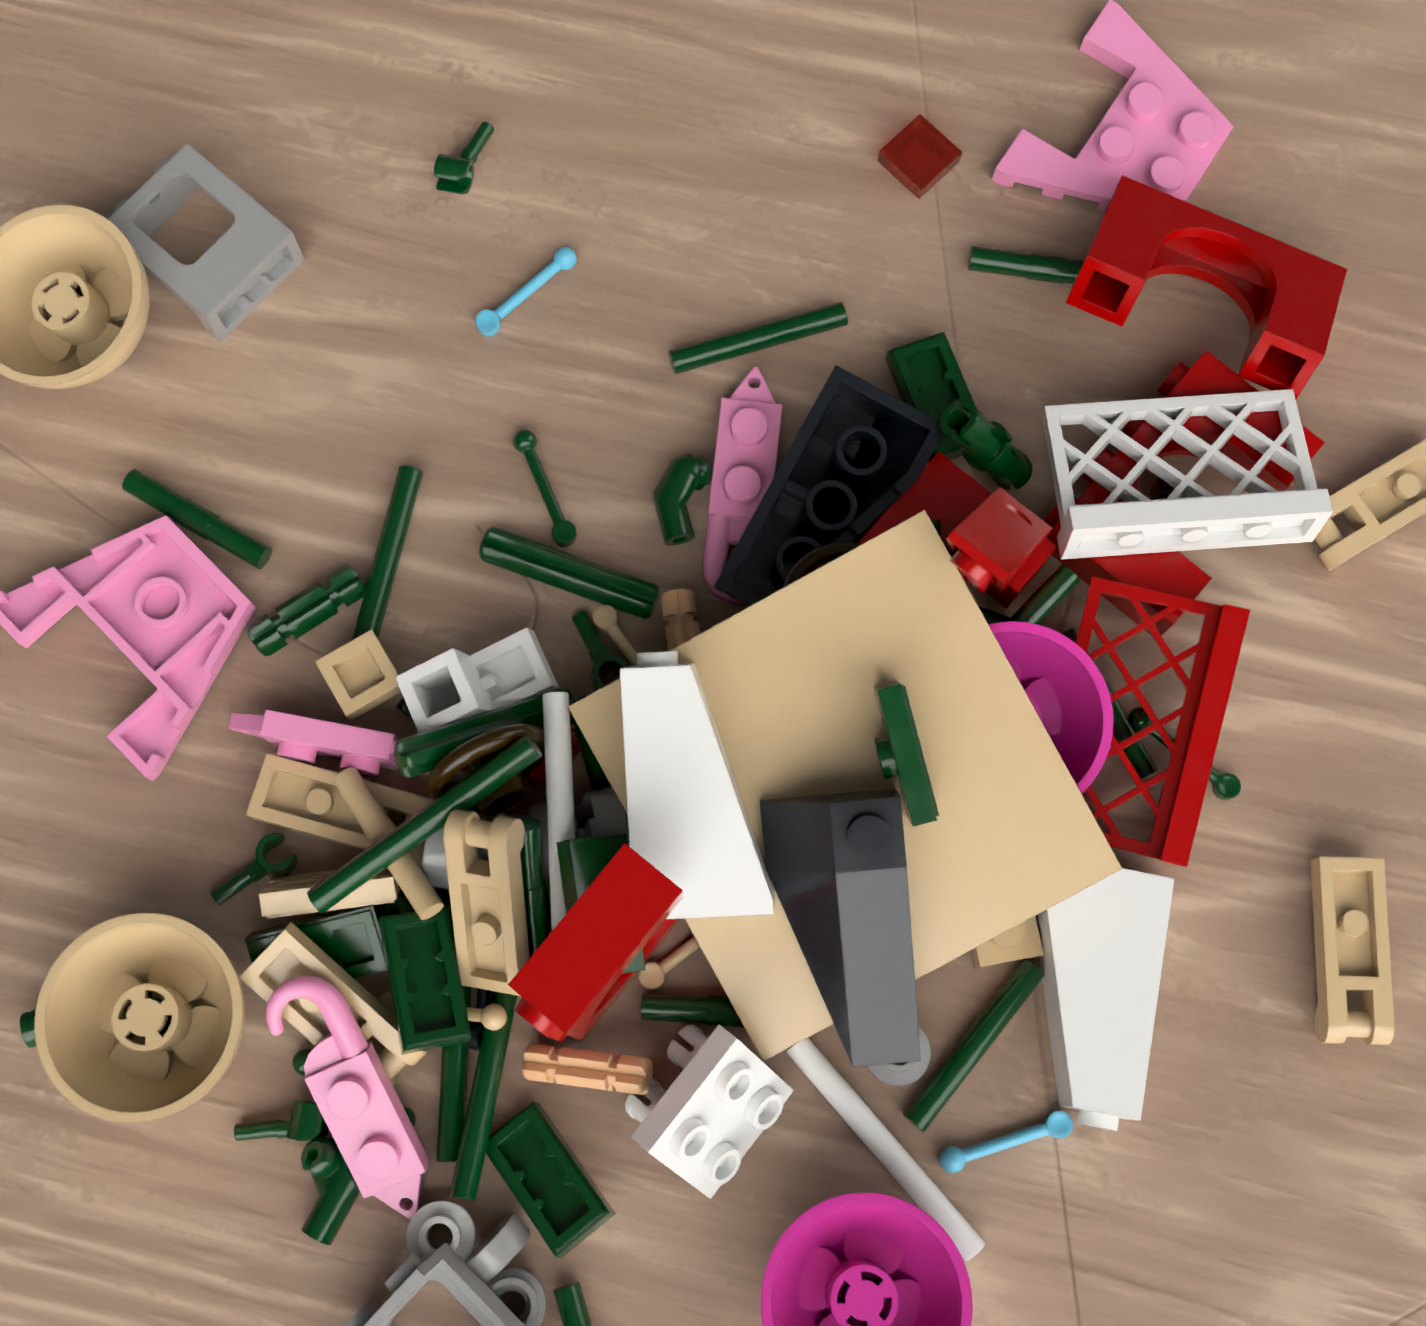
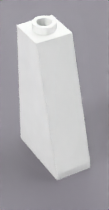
M678 651L636 653L637 666L620 669L629 847L683 890V899L666 919L774 915V889L695 664H678Z
M1122 868V870L1036 915L1044 955L1039 958L1041 971L1045 975L1042 981L1058 1105L1078 1110V1124L1118 1131L1119 1119L1141 1121L1174 878Z

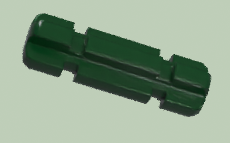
M350 565L341 566L327 575L329 581L324 585L317 581L275 608L277 611L276 615L270 618L266 613L250 623L246 630L257 650L264 656H270L288 645L285 639L291 635L297 639L339 613L336 608L337 606L345 603L348 607L363 598L366 586L355 569Z

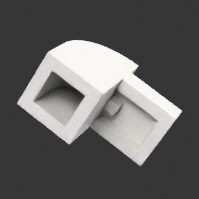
M527 627L472 655H467L452 648L395 677L418 733L559 689L535 632Z

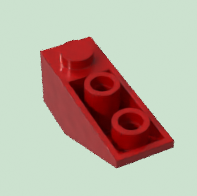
M999 487L947 537L950 554L953 556L950 562L957 567L963 580L981 594L989 586H992L1001 594L1047 538L1052 527Z

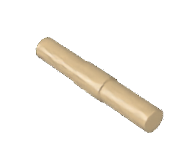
M347 768L336 775L333 783L365 831V836L371 845L396 828L356 768ZM411 851L388 866L389 871L421 920L431 918L444 907V903L412 856Z

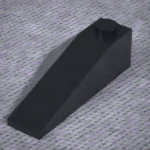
M835 365L714 588L750 607L779 591L789 570L806 553L829 543L854 541L917 482L943 434L940 428V421Z
M896 788L760 800L767 873L852 1066L921 1061L901 797Z

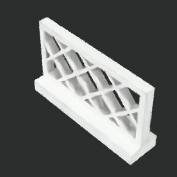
M1293 389L1044 406L1041 417L1061 524L1057 535L1061 560L1313 542L1333 513L1328 489L1317 488ZM1278 411L1283 432L1275 441L1244 422L1252 412ZM1207 416L1225 430L1211 446L1182 426L1189 417ZM1145 420L1163 434L1148 450L1120 431L1128 421ZM1083 424L1099 435L1100 438L1084 454L1063 439L1061 425ZM1232 435H1235L1263 454L1250 471L1219 451ZM1170 439H1173L1200 458L1186 476L1157 456ZM1108 443L1138 462L1123 480L1094 461ZM1284 443H1286L1287 450L1282 447ZM1272 460L1293 474L1297 490L1277 491L1259 479L1257 475ZM1068 462L1075 466L1070 472ZM1209 464L1236 482L1238 486L1231 494L1213 495L1194 482V480ZM1146 468L1175 489L1167 499L1150 500L1131 487V485ZM1082 473H1085L1112 492L1103 503L1075 505L1072 484Z

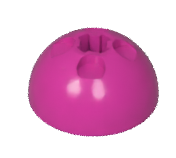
M1016 621L988 624L1082 794L1099 774L1108 755L1113 735L1111 697L1101 672L1081 647L1053 629L1038 624Z
M844 1194L820 1202L805 1211L794 1220L777 1241L769 1257L762 1281L761 1316L763 1326H971L973 1303L970 1279L962 1256L953 1240L926 1212L909 1202L885 1194ZM861 1276L872 1278L875 1281L880 1278V1281L876 1285L871 1280L862 1279ZM844 1281H846L849 1285L844 1293V1302H837V1299H841L843 1288L846 1285Z

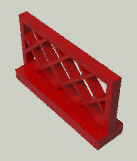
M1097 577L1091 578L1076 644L1087 653L1092 630H1094L1103 646L1091 652L1088 656L1095 660L1108 653L1127 683L1126 686L1110 695L1111 703L1132 691L1152 723L1120 743L1112 735V748L1109 749L1106 757L1107 759L1117 754L1136 787L1104 806L1091 786L1085 790L1097 809L1092 812L1094 818L1097 819L1101 816L1111 833L1102 831L1110 847L1156 858L1160 861L1183 867L1188 866L1250 609L1228 604L1221 606ZM1101 594L1128 599L1142 620V623L1109 641L1095 619ZM1141 603L1165 609L1149 617ZM1175 611L1204 617L1198 643L1177 656L1173 655L1154 625ZM1147 629L1167 661L1134 680L1114 648ZM1195 653L1190 677L1188 678L1179 662ZM1172 668L1184 686L1186 693L1182 707L1159 720L1139 689V686L1167 669ZM1179 717L1173 742L1163 725ZM1156 730L1171 754L1167 769L1143 782L1123 749ZM1164 780L1157 805L1148 788ZM1141 793L1155 815L1149 842L1121 836L1107 812Z

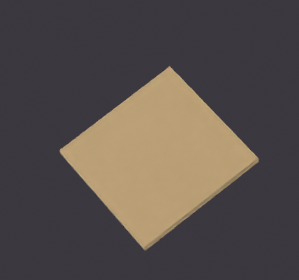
M925 510L670 650L678 651V664H695L764 863L765 852L760 800L896 788L901 797L915 980L1122 870L1120 863L957 567L950 562L951 556ZM619 678L568 706L628 815L621 680ZM895 681L906 687L939 816L936 817L937 821L914 827L908 819L897 776L884 779L874 739L886 736L874 687ZM775 889L774 915L685 918L763 1061L834 1024Z

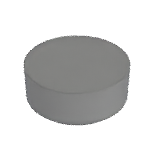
M514 1212L510 1213L484 1237L465 1263L482 1281L487 1282L491 1280L525 1245L530 1237V1228Z

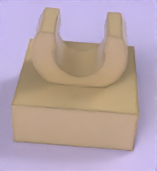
M372 629L315 661L345 716L350 721L401 693L395 678L399 674Z

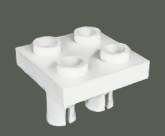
M687 1025L677 1034L694 1048L693 1051L689 1052L674 1039L667 1049L669 1060L673 1064L680 1066L683 1071L667 1091L662 1088L657 1080L652 1078L650 1090L647 1094H644L651 1100V1104L647 1106L636 1096L629 1094L625 1102V1111L631 1118L641 1123L631 1138L649 1154L711 1199L719 1187L727 1183L736 1174L741 1164V1159L763 1130L775 1123L782 1112L783 1104L794 1090L722 1026L718 1025L712 1034L707 1037L699 1027Z

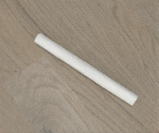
M549 692L542 695L552 931L566 915L556 843L575 839L570 710L568 708L570 704L569 693Z
M806 1038L791 1046L786 1051L790 1058L918 1207L931 1216L947 1232L962 1258L967 1262L976 1256L985 1246L984 1240L813 1042Z

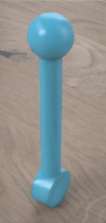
M564 246L558 248L550 264L495 310L487 309L479 312L475 320L479 332L488 337L497 334L501 328L500 321L560 270H570L575 266L577 255L574 250Z
M1052 1111L1047 1114L1042 1123L963 1149L956 1146H947L940 1153V1165L946 1172L957 1173L965 1166V1162L1047 1135L1055 1138H1065L1073 1129V1121L1066 1112Z

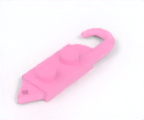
M756 366L750 371L730 398L722 397L702 561L704 580L712 593L725 602L737 605L743 603L715 589L714 586L728 562L729 545L738 544L775 476L783 405L775 403L759 368ZM751 383H756L759 385V387L751 388L749 385Z
M266 710L265 715L231 714L228 729L265 739L273 747L278 748L276 756L309 765L315 764L317 755L341 760L340 769L345 770L354 767L360 775L372 777L378 776L380 767L399 770L393 758L394 743L398 740L395 734ZM469 764L463 767L461 770H459L456 774L468 768Z
M306 975L284 981L274 989L267 1002L266 1021L270 1032L275 1036L282 1034L284 1029L281 1017L282 1012L291 1000L305 998L317 1005L331 1034L322 1038L308 1054L304 1064V1080L363 1198L374 1195L411 1220L420 1208L422 1173L426 1172L430 1160L372 1043H367L345 997L334 984L320 977ZM403 1198L411 1199L412 1203L405 1202Z

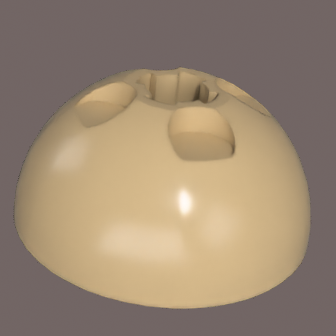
M73 205L37 207L13 217L0 226V374L24 385L55 390L71 389L94 383L119 368L131 356L139 344L146 328L150 308V292L146 272L140 257L128 238L104 216L89 209Z
M135 913L118 916L90 928L77 937L59 955L50 968L39 992L35 1010L34 1034L38 1055L45 1073L61 1095L80 1110L92 1116L118 1123H142L162 1119L179 1113L202 1099L214 1088L231 1066L244 1032V992L235 966L225 950L200 928L185 920L159 913ZM153 998H159V999H161V1000H163V1001L160 1002V1001L155 1000V999H153ZM168 1016H172L170 1025L163 1035L161 1031L167 1023Z

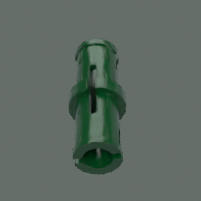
M962 400V407L955 401L944 410L940 419V428L948 438L963 449V457L971 467L978 471H986L998 486L1006 491H1011V484L1017 490L1028 482L1033 471L1032 463L1026 455L1010 443L1012 442V436L1002 424L989 421L977 406L969 400Z

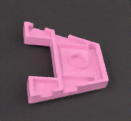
M1109 0L1085 35L1079 51L1129 80L1077 158L1070 157L1022 129L995 168L992 181L1012 188L1014 182L1042 189L1041 195L1062 200L1065 195L1098 202L1097 209L1106 210L1123 175L1178 199L1187 201L1226 141L1234 126L1126 11L1115 1Z
M166 515L91 549L92 555L59 570L53 566L32 576L33 582L7 594L2 590L0 591V625L17 643L26 649L75 605H78L156 686L157 691L106 736L143 776L151 781H154L161 774L256 610L253 603Z

